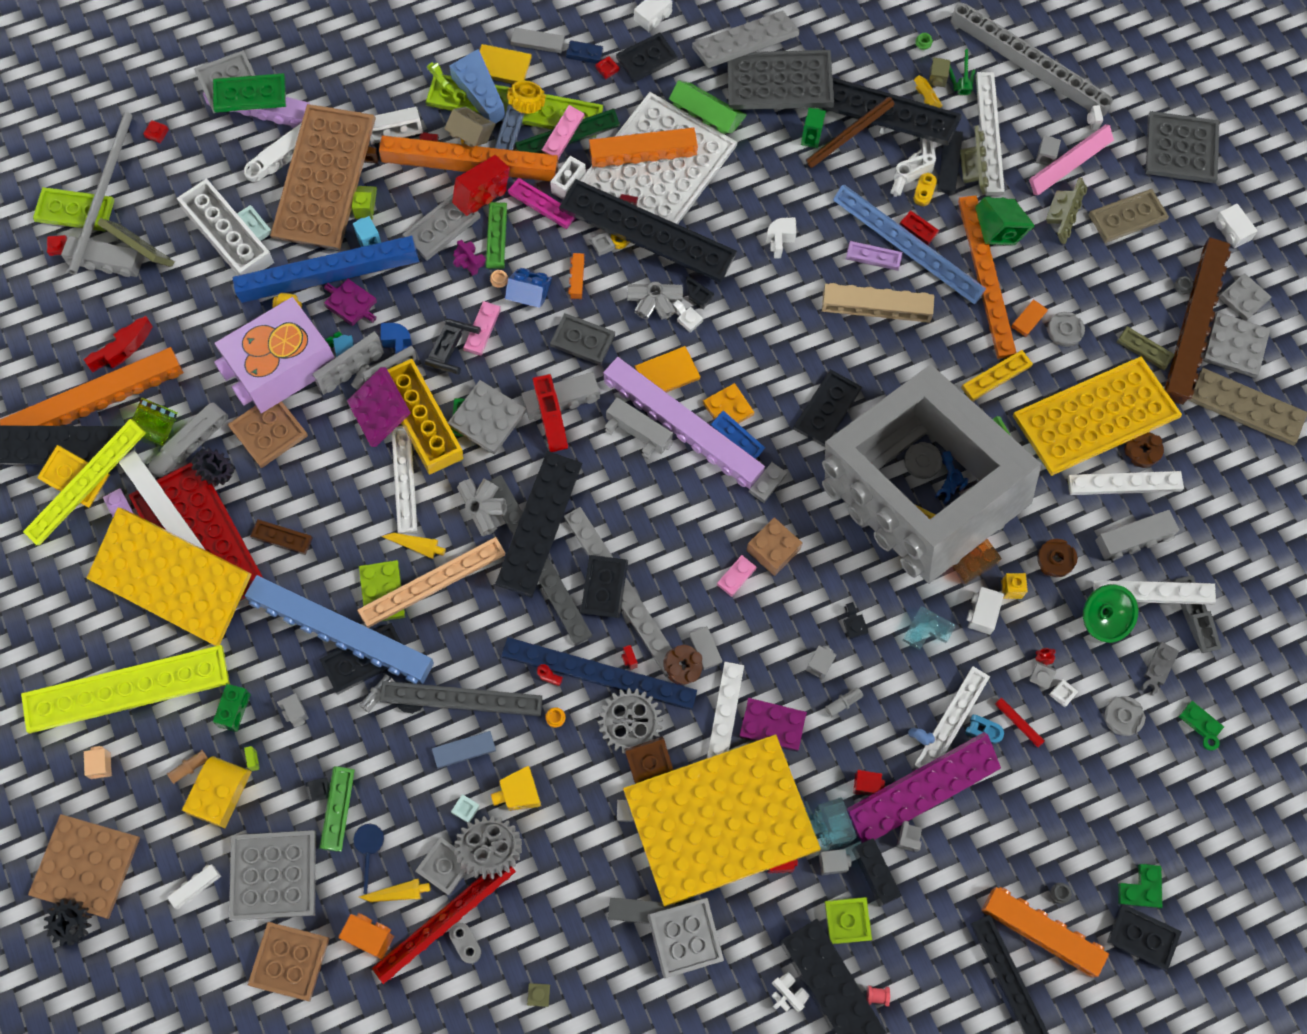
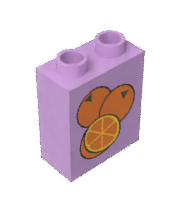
M293 297L215 342L222 356L214 361L216 367L226 381L234 376L239 382L231 386L243 406L253 401L260 413L314 382L313 373L335 359L328 343Z

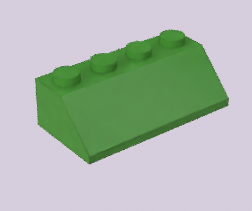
M678 80L669 100L673 101L672 105L679 109H687V113L695 118L697 116L703 118V123L709 126L712 124L717 126L716 130L723 134L733 133L746 117L745 113L738 109L730 108L729 104L687 81Z

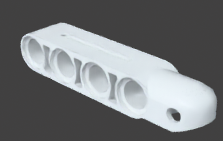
M301 123L246 164L244 174L249 181H260L268 174L275 173L291 161Z

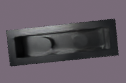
M874 838L855 846L852 849L853 854L879 907L901 897L902 895Z

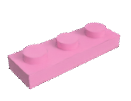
M569 105L544 145L542 152L549 155H558L559 159L584 118V113Z
M483 301L473 324L474 326L481 327L480 334L469 333L463 347L464 351L482 356L501 311L500 306Z

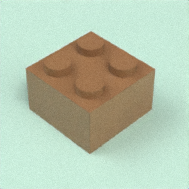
M773 518L748 543L746 551L772 575L776 576L801 550L803 542L776 518Z

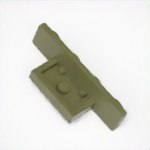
M976 125V146L961 149L964 183L979 180L982 193L987 194L986 187H989L988 177L985 176V172L988 171L987 162L984 161V157L987 156L986 148L983 146L985 134Z
M1078 178L1073 191H1056L1048 211L1047 223L1061 224L1057 233L1061 244H1066L1067 239L1070 237L1073 223L1076 222V215L1078 209L1081 208L1083 196L1087 193V185L1084 183L1083 178Z

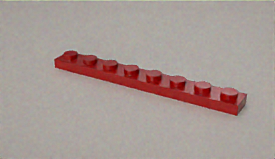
M509 865L510 872L502 870L501 877L494 873V879L490 877V874H487L485 879L482 876L372 968L378 979L384 984L393 978L405 965L409 964L438 937L442 936L451 926L459 922L464 915L475 908L488 895L492 894L503 882L507 881L516 872L515 869Z

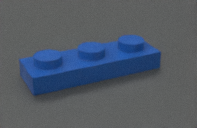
M722 411L710 424V426L755 459L765 449L761 443L725 411Z

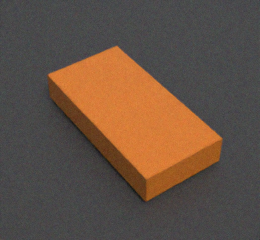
M1033 299L1011 327L1027 337L1044 317L1048 309Z

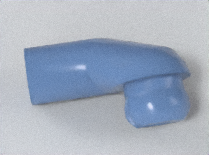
M911 728L908 731V735L911 738H915L923 745H929L935 741L934 735L926 733L923 729Z

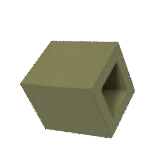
M933 57L928 81L930 85L935 87L946 86L950 60Z

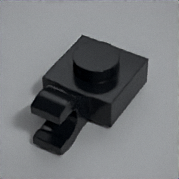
M853 602L846 604L844 609L848 619H844L843 623L849 640L867 635L869 632L863 614L856 615V608Z

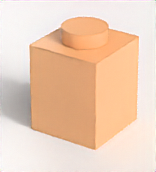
M102 746L92 747L91 750L84 751L85 776L90 779L112 776L111 752Z

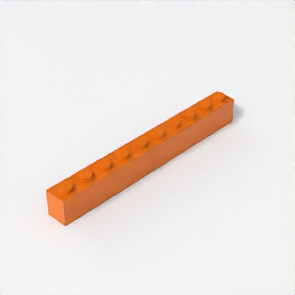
M383 135L379 147L381 161L384 163L467 172L493 155H496L510 167L509 177L551 182L558 172V155L479 146L471 147L462 144Z
M169 347L0 419V425H67L73 420L86 417L96 410L105 409L110 404L121 402L131 395L140 394L145 389L159 386L162 382L169 379H175L184 372L176 354Z

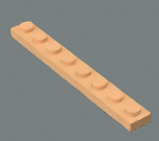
M495 537L357 610L365 626L369 628L505 556V551Z

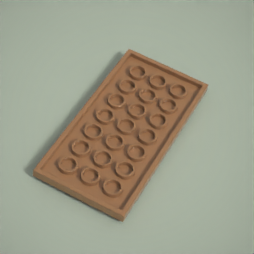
M311 104L306 105L270 234L273 239L334 250L341 249L352 208L353 196L357 190L376 119L373 114Z

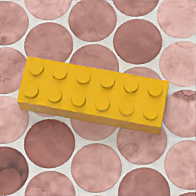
M413 359L387 369L411 413L401 424L428 474H433L463 460V450Z

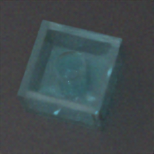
M842 797L817 806L814 811L815 815H812L815 826H819L822 834L819 836L823 847L826 846L829 851L850 844L856 838Z

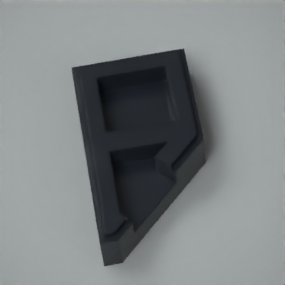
M686 277L689 300L704 309L714 298V293L691 277Z

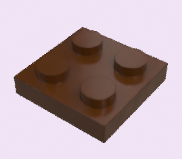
M663 736L624 749L635 784L673 771Z

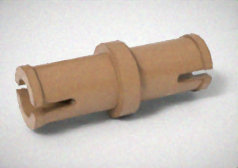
M201 750L187 761L184 759L181 765L168 772L167 775L175 784L187 774L194 773L193 770L204 764L208 757Z

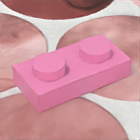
M741 555L718 581L717 586L732 597L757 567Z

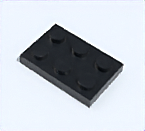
M660 32L616 53V59L633 83L678 61V56Z
M589 555L580 613L620 618L628 566L627 559Z
M1121 904L1107 943L1164 971H1168L1182 931L1125 904Z

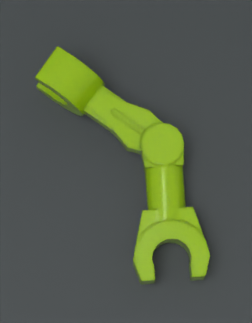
M431 62L427 66L429 72L438 80L440 87L453 95L455 104H461L458 97L467 99L465 91L455 90L445 80L438 63L433 64Z

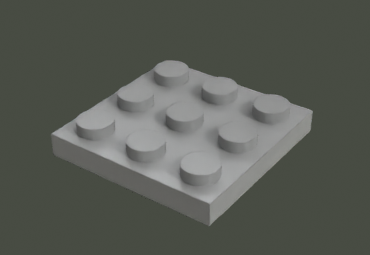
M244 50L194 68L213 113H217L213 109V79L255 76Z
M1217 312L1214 316L1203 361L1257 378L1261 369L1270 328Z
M479 380L448 421L450 428L495 455L527 412V409Z
M708 898L647 915L663 978H669L724 961Z

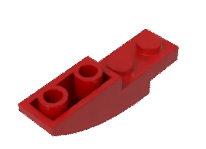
M147 316L135 320L134 323L119 329L113 334L116 341L106 344L104 348L97 352H92L83 360L92 373L107 364L115 368L128 359L143 344L153 328Z
M551 374L534 377L532 381L549 451L557 452L568 449L562 415Z

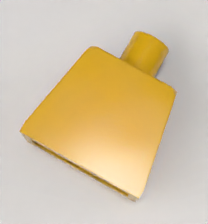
M529 766L501 779L499 782L502 790L490 794L494 806L506 802L508 811L541 806Z

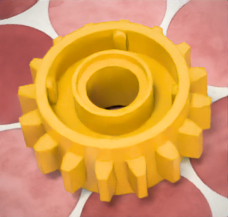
M518 81L512 84V88H508V103L516 111L530 114L544 107L546 95L538 84L531 81Z

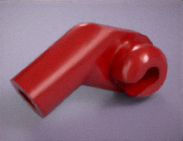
M541 664L537 667V674L541 680L557 686L561 685L563 677L553 674L548 665Z

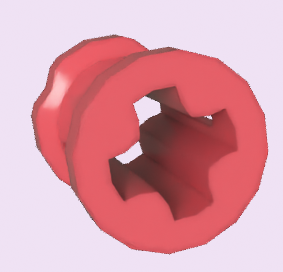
M868 985L866 1000L869 1005L878 1003L888 1007L890 1003V988H872L871 985Z

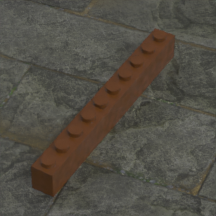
M1211 237L1208 238L1202 249L1193 282V289L1190 293L1176 344L1175 355L1172 359L1164 388L1173 402L1182 405L1188 399L1191 400L1194 394L1192 386L1198 379L1199 374L1196 371L1201 366L1203 360L1200 357L1201 352H1204L1207 342H1204L1205 337H1208L1211 330L1209 322L1213 320L1215 315L1213 307L1218 303L1219 296H1217V292L1221 290L1223 285L1221 277L1225 275L1227 270L1225 262L1229 260L1231 251H1229L1230 243Z

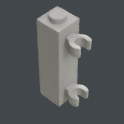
M618 397L606 411V419L609 421L605 425V432L612 435L617 426L646 444L642 450V455L647 459L650 458L654 450L660 454L665 449L669 450L674 442L671 431Z

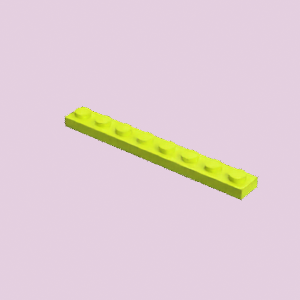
M129 419L23 532L36 545H41L136 445L146 432L134 420Z

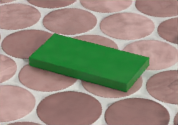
M284 73L213 79L214 112L286 107Z

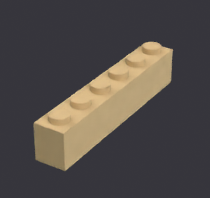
M836 283L825 284L823 290L822 312L930 323L933 316L934 295L925 292L911 293L910 291L874 289L873 287L863 288L856 287L855 285L843 286Z

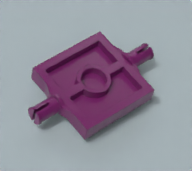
M347 279L338 288H335L330 283L325 285L324 289L331 293V296L324 302V306L351 326L364 317L371 321V323L376 321L377 316L369 311L377 301L367 291L350 279Z

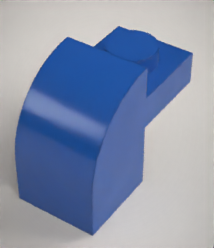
M381 323V342L383 348H395V354L410 346L413 347L409 331L403 325L398 323Z

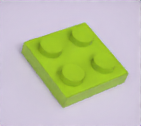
M867 897L824 902L828 935L833 944L872 941Z

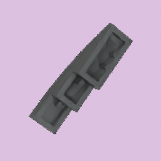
M1193 575L1172 580L1176 583H1196ZM1180 604L1201 653L1222 649L1211 611H1207L1206 605Z
M610 897L608 920L649 924L648 914L680 905L671 904L664 907L662 902Z

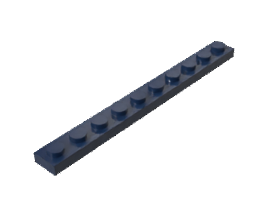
M507 637L502 653V658L535 667L546 664L552 672L627 692L628 688H630L632 694H634L635 690L638 689L639 695H642L645 691L647 693L646 698L652 696L653 700L688 710L693 709L698 691Z

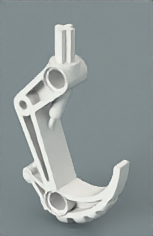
M881 126L880 133L883 134L887 128ZM920 138V150L914 153L908 160L897 165L893 177L895 182L890 192L894 194V197L901 196L905 184L919 179L924 173H931L933 171L936 161L933 141Z

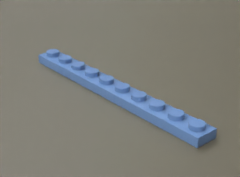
M846 185L841 186L833 201L973 304L977 303L986 290L984 286Z

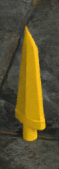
M399 533L381 536L432 559L435 554L444 556L446 548L437 546L438 540Z
M414 879L413 881L359 896V898L369 902L421 899L422 892L431 891L430 883L420 884L419 879Z

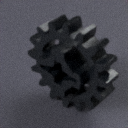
M210 447L207 450L202 448L200 451H197L191 461L193 464L192 470H197L195 475H200L202 477L201 481L207 480L208 485L213 482L215 486H218L219 483L223 486L234 473V470H232L233 464L228 463L230 458H224V453L219 454L217 449L212 451Z
M74 898L69 901L68 899H63L60 902L54 903V908L47 910L50 916L44 917V920L48 921V925H45L44 929H49L50 931L46 935L47 937L53 935V943L60 940V946L66 944L71 946L75 942L82 941V936L84 937L89 934L85 929L92 927V924L87 923V920L91 919L92 916L86 915L89 908L83 909L82 901L76 904V899Z

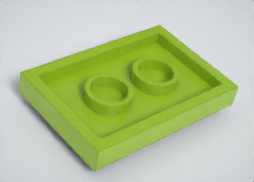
M398 560L359 566L363 607L402 587ZM403 609L383 621L405 618V610Z

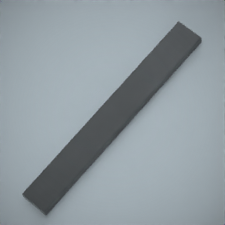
M382 681L380 702L541 716L543 695Z

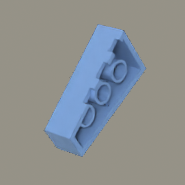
M479 49L451 64L449 67L452 80L460 90L466 92L467 98L478 112L494 123L504 119V105Z

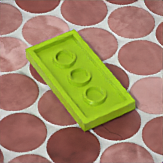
M42 187L33 220L39 223L83 228L95 194ZM104 196L93 230L106 231L98 225V221L100 218L109 220L115 201L113 197Z

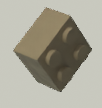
M467 107L452 110L445 130L449 131V135L452 137L465 140V144L474 147L488 142L496 123Z

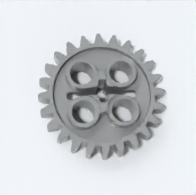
M628 688L627 694L620 690V696L613 693V700L606 699L609 705L601 706L605 712L598 714L603 717V720L598 721V724L604 727L599 729V732H606L602 738L603 740L610 739L608 742L609 746L615 743V751L622 747V753L625 754L624 749L653 740V736L660 737L656 730L663 729L662 726L658 725V722H662L663 718L657 717V715L661 714L662 711L655 710L659 704L657 702L651 704L653 697L651 696L646 699L647 693L645 691L642 695H639L638 689L635 690L634 694H632L630 688ZM644 706L646 709L645 713L641 716L636 715V707ZM624 707L626 710L625 714L621 717L616 716V708ZM630 716L634 720L648 719V722H633L632 726H629L626 722L613 724L614 720H629ZM621 726L625 727L626 734L623 737L616 736V729ZM638 726L646 727V733L643 736L636 735V728Z
M483 816L481 822L475 818L474 825L468 822V829L462 827V834H457V841L454 842L457 863H460L461 869L466 868L467 874L474 871L475 878L482 874V878L485 879L487 874H490V877L494 879V873L501 877L502 870L509 873V865L515 867V860H520L519 853H522L520 833L516 832L515 826L510 827L509 821L502 823L501 817L494 821V816H491L490 820L487 821L486 817Z

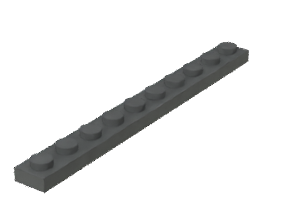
M502 475L490 480V482L499 487L493 498H504L506 500L507 512L502 517L514 536L523 512ZM547 558L539 583L574 645L577 646L592 638V633L551 561Z

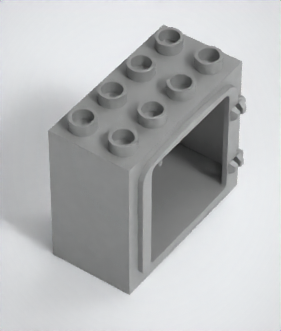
M930 364L825 442V460L822 462L825 470V480L822 481V485L832 499L837 500L841 497L849 505L848 512L859 525L867 523L875 531L874 538L881 548L885 551L893 548L902 557L900 563L911 577L916 578L920 575L930 584L951 566L958 564L965 555L997 530L1004 528L1006 523L1032 504L1041 463ZM926 434L930 435L946 451H950L952 457L979 481L931 519L920 511L879 471L881 467Z

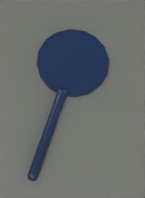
M370 823L359 827L353 838L356 849L362 854H366L364 894L368 892L370 854L379 851L384 843V833L381 828Z

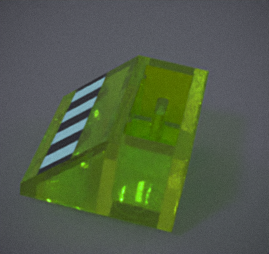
M141 398L132 420L146 432L142 438L164 446L178 412Z

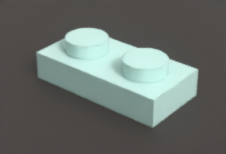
M251 205L237 213L260 241L271 234V229Z

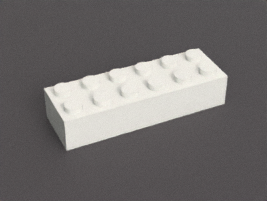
M207 178L177 198L185 214L238 276L264 270L274 263L267 248Z

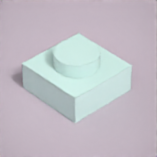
M462 794L451 813L468 823L472 820L480 805Z

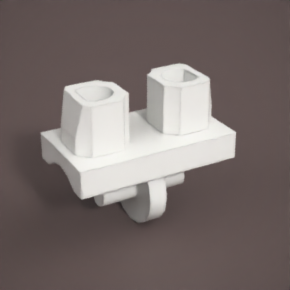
M789 972L772 982L775 988L783 995L781 997L777 992L772 995L777 1001L773 1007L777 1009L781 1006L787 1012L791 1008L785 1002L787 1000L799 1012L804 1008L803 1004L810 995L803 988H800L795 994L788 989L796 981Z

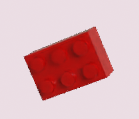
M493 155L455 178L452 203L467 216L472 212L478 211L485 204L491 203L498 196L504 195L510 167L498 156Z

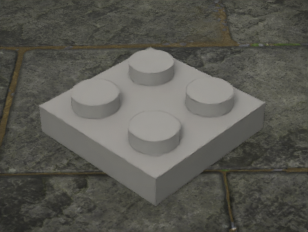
M1245 273L1219 296L1227 306L1245 321L1272 298Z
M440 837L418 866L416 872L450 896L467 870L466 868L461 869L460 863H457L455 847Z

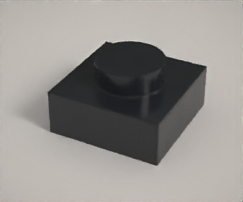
M327 777L305 783L310 803L328 798L330 788Z

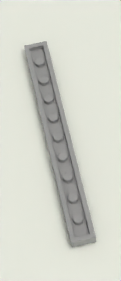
M581 507L564 516L565 521L588 557L589 555L613 558ZM626 578L621 608L666 677L668 674L664 670L663 661L666 653L672 648Z

